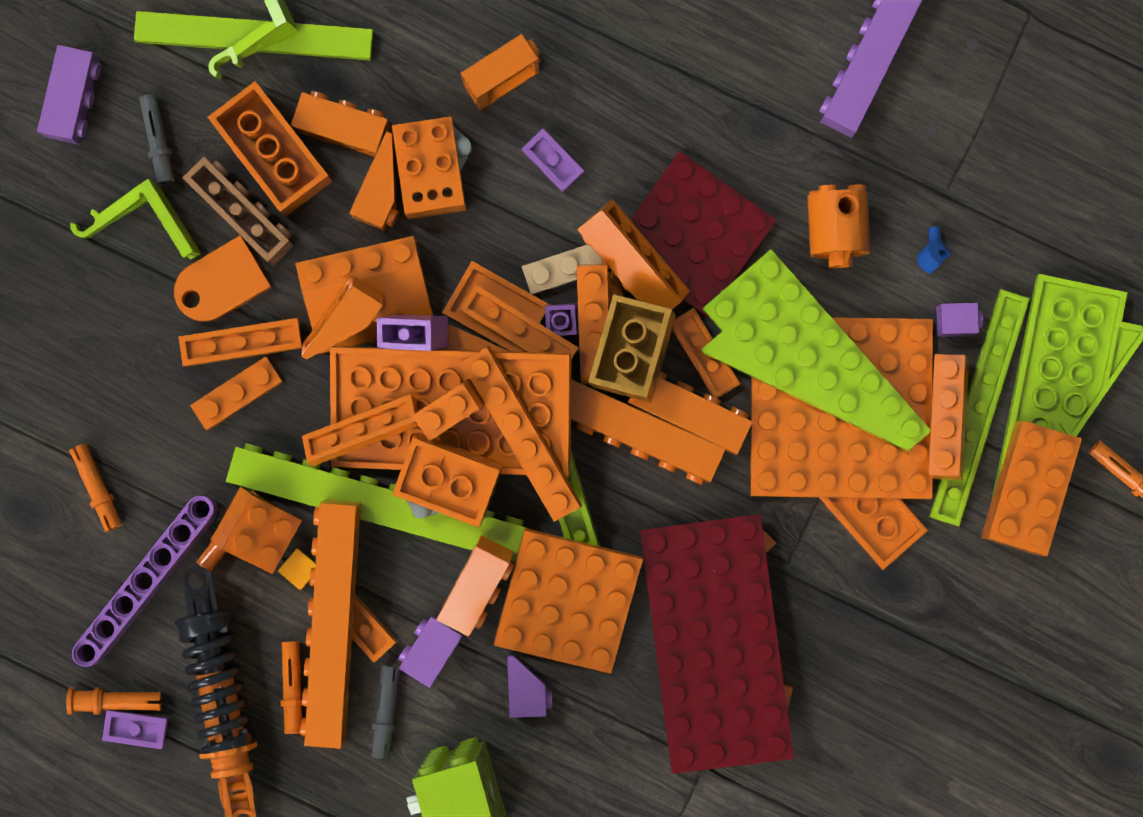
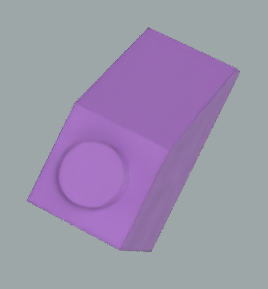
M508 654L510 718L546 716L547 709H552V690H546V683L515 654Z

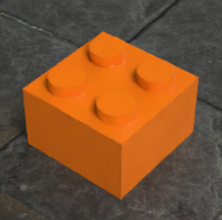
M240 487L211 541L220 549L273 574L302 520L290 511Z

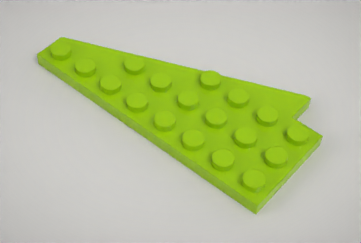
M771 249L702 309L722 331L701 349L705 355L905 451L912 449L931 432V429Z
M1043 274L1036 275L994 491L1015 422L1026 421L1076 437L1143 341V326L1122 322L1128 292Z

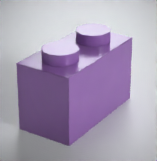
M393 314L377 318V348L433 351L448 347V316Z
M434 615L430 617L429 621L423 618L414 634L419 636L413 646L407 644L398 660L402 661L399 667L400 670L429 688L435 682L464 635L437 621V617Z

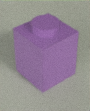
M950 303L937 306V337L973 336L978 334L979 328L983 326V313L981 310H978V303Z

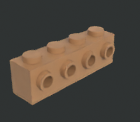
M203 157L182 178L274 267L294 247L288 240L292 235L280 223L274 226L267 219L271 214L259 202L253 206L246 199L250 193L238 181L232 185L225 178L229 172L216 160L211 164Z

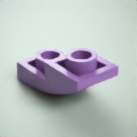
M578 303L545 306L546 328L557 335H577L579 333Z

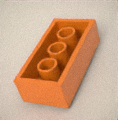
M256 81L207 117L285 218L333 182Z
M1026 421L1015 422L981 538L1037 556H1048L1082 439Z

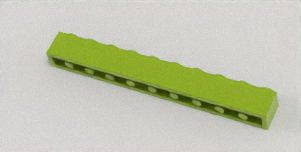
M245 443L244 448L235 447L226 482L319 507V503L324 500L361 502V520L472 551L480 536L483 535L512 550L511 561H516L524 528H527L522 526L524 520L506 516L505 521L493 518L495 512L488 510L480 527L442 513L433 514L425 518H417L412 513L411 507L405 499L392 495L395 484L390 483L389 489L377 486L379 480L361 475L360 481L348 478L350 472L332 467L331 473L319 470L321 464L311 466L305 459H303L302 465L290 462L291 455L274 451L272 457L262 454V447Z

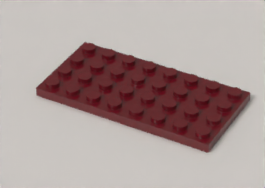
M761 515L640 530L671 773L794 759Z

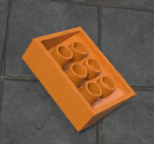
M414 236L295 263L312 330L352 275L383 294V306L385 308L380 317L393 314L433 316L418 246ZM371 321L366 329L333 346L354 347L377 341V321ZM330 348L320 352L319 354L330 352Z

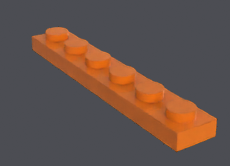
M490 346L462 361V366L553 521L555 522L582 506L580 500Z

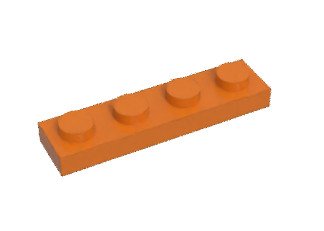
M607 263L577 264L580 380L583 385L589 384L588 380L609 311Z
M476 284L460 308L461 312L526 352L571 353L572 360L579 347Z
M298 318L179 336L184 367L302 349L303 344Z
M409 394L303 435L302 439L307 463L311 466H316L418 427L417 422L412 416L418 412L416 398Z

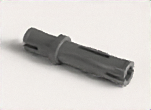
M155 94L139 97L150 148L148 157L153 162L157 184L159 186L169 185L175 182L170 160L172 151L167 146L157 96Z
M381 665L375 723H372L371 728L374 730L370 757L390 759L392 732L396 731V725H393L400 674L399 667Z

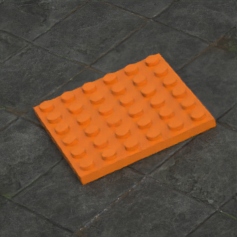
M832 318L931 429L933 319ZM751 377V421L753 423L751 425L750 496L932 499V478L928 475L931 432L912 449L905 451Z

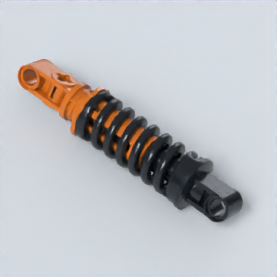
M193 567L188 569L181 579L187 616L175 620L174 623L179 630V641L181 643H194V647L185 649L182 652V657L184 659H197V663L188 665L185 668V673L187 675H197L196 680L188 684V689L192 692L198 691L199 693L198 697L191 700V705L195 708L201 707L202 713L196 714L194 721L198 724L204 723L205 729L197 732L198 739H207V741H204L205 746L200 749L199 757L200 759H210L213 770L210 771L211 778L218 779L219 796L225 817H237L240 814L256 817L253 787L248 774L254 767L253 763L249 761L248 751L257 747V742L254 739L253 730L243 727V725L250 721V714L240 711L241 708L247 705V698L237 695L238 692L244 689V682L234 679L235 676L241 673V666L236 663H226L238 657V650L233 647L223 648V646L235 641V634L228 632V626L232 624L231 614L233 612L232 609L217 608L210 572L204 567ZM193 572L201 573L204 577V585L199 590L193 589L189 584V577Z

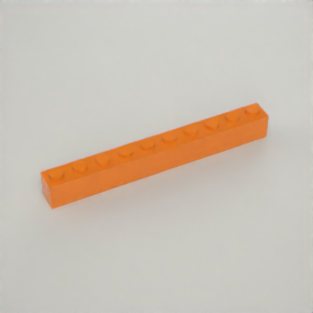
M452 325L448 327V347L441 348L481 351L490 346L492 351H508ZM571 379V421L578 423L576 426L577 430L591 436L594 431L605 436L604 442L620 448L621 443L632 448L631 454L646 461L649 456L660 460L658 466L675 473L676 468L687 473L686 479L702 485L704 481L711 482L725 452V448Z

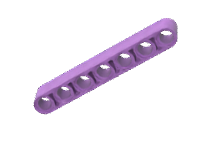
M196 496L186 504L74 645L72 657L77 665L89 667L99 664L105 659L216 519L219 513V506L215 499L209 496ZM201 501L207 502L210 508L208 515L204 518L199 517L196 511L197 505ZM182 525L188 526L191 532L189 539L185 542L178 538V529ZM163 549L169 550L172 556L168 565H163L159 561V553ZM145 572L150 574L153 580L149 589L143 588L140 584V577ZM125 596L133 601V609L129 613L125 612L121 607V601ZM106 620L114 625V633L110 637L106 636L102 630V625ZM87 644L91 645L95 650V656L91 661L86 659L83 654V649Z

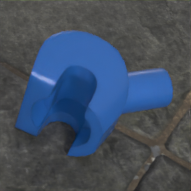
M930 227L928 229L929 243L917 255L918 265L929 274L951 255V252L941 241L940 227Z

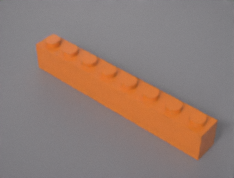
M324 500L314 510L313 523L318 526L317 537L313 538L311 550L312 556H316V566L311 568L310 586H314V597L310 598L308 602V616H312V628H308L306 633V646H310V658H306L304 664V676H309L308 688H304L302 695V706H307L306 718H302L300 735L305 736L304 746L341 749L346 742L361 502Z

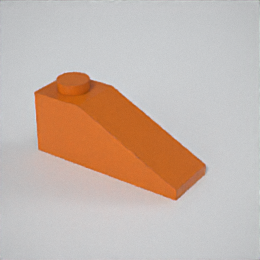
M387 131L349 212L352 218L383 232L386 231L388 226L392 227L399 213L396 210L397 187L394 137Z
M352 275L302 344V357L308 359L366 329L371 321L376 322L385 308L383 306V294Z

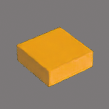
M297 548L279 568L278 572L301 591L310 581L311 568H315L316 563Z

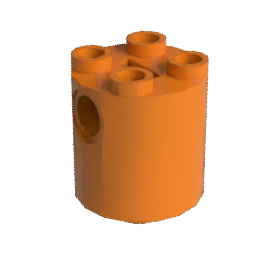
M860 184L847 186V190H837V185L819 186V190L810 191L807 197L810 257L828 259L829 268L852 267L853 257L871 253L868 192H866V186Z

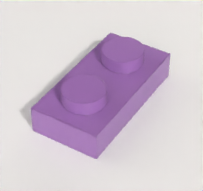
M543 128L521 149L562 193L584 174V170Z
M107 710L102 741L164 749L169 718Z

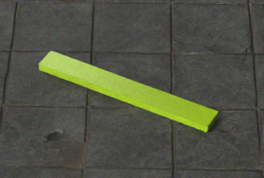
M136 11L134 41L145 44L226 50L266 21ZM295 23L298 29L296 33L258 51L263 53L371 61L374 31L373 29Z
M1000 289L968 389L963 480L940 479L929 518L957 527L960 526L1030 299L1028 297Z

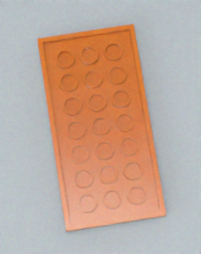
M332 346L330 347L331 424L409 394L416 398L418 411H420L469 379L461 362L480 352V350L437 349L423 351ZM492 351L565 477H569L571 460V353ZM486 405L435 437V439L504 464L501 474L526 475ZM419 426L331 459V467L401 470L412 438L418 432L424 433Z

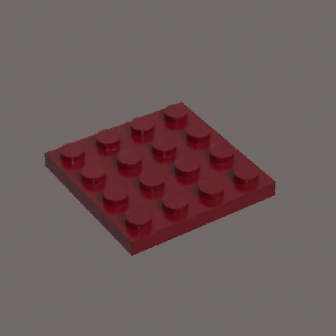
M680 151L630 219L690 290L682 301L695 308L696 311L706 318L708 316L702 309L733 282L776 222L775 218Z

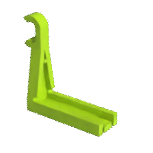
M264 0L273 21L270 23L267 20L237 43L214 56L209 62V71L214 77L221 80L222 75L219 73V67L232 59L234 65L242 68L243 58L279 42L298 31L284 0Z
M150 179L136 186L101 213L91 209L90 215L94 217L95 222L85 231H81L80 225L70 223V228L74 235L81 238H90L105 227L149 202L182 257H189L190 260H193L201 255L200 250L157 182Z

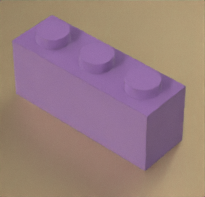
M57 45L37 132L43 137L77 145L80 144L81 137H85L88 128V122L85 120L87 111L92 108L95 98L94 91H92L94 81L98 80L101 74L100 59L93 52Z

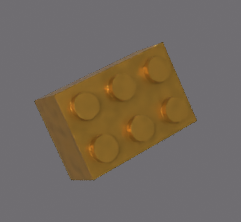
M613 294L588 383L593 388L651 403L676 318L673 310Z

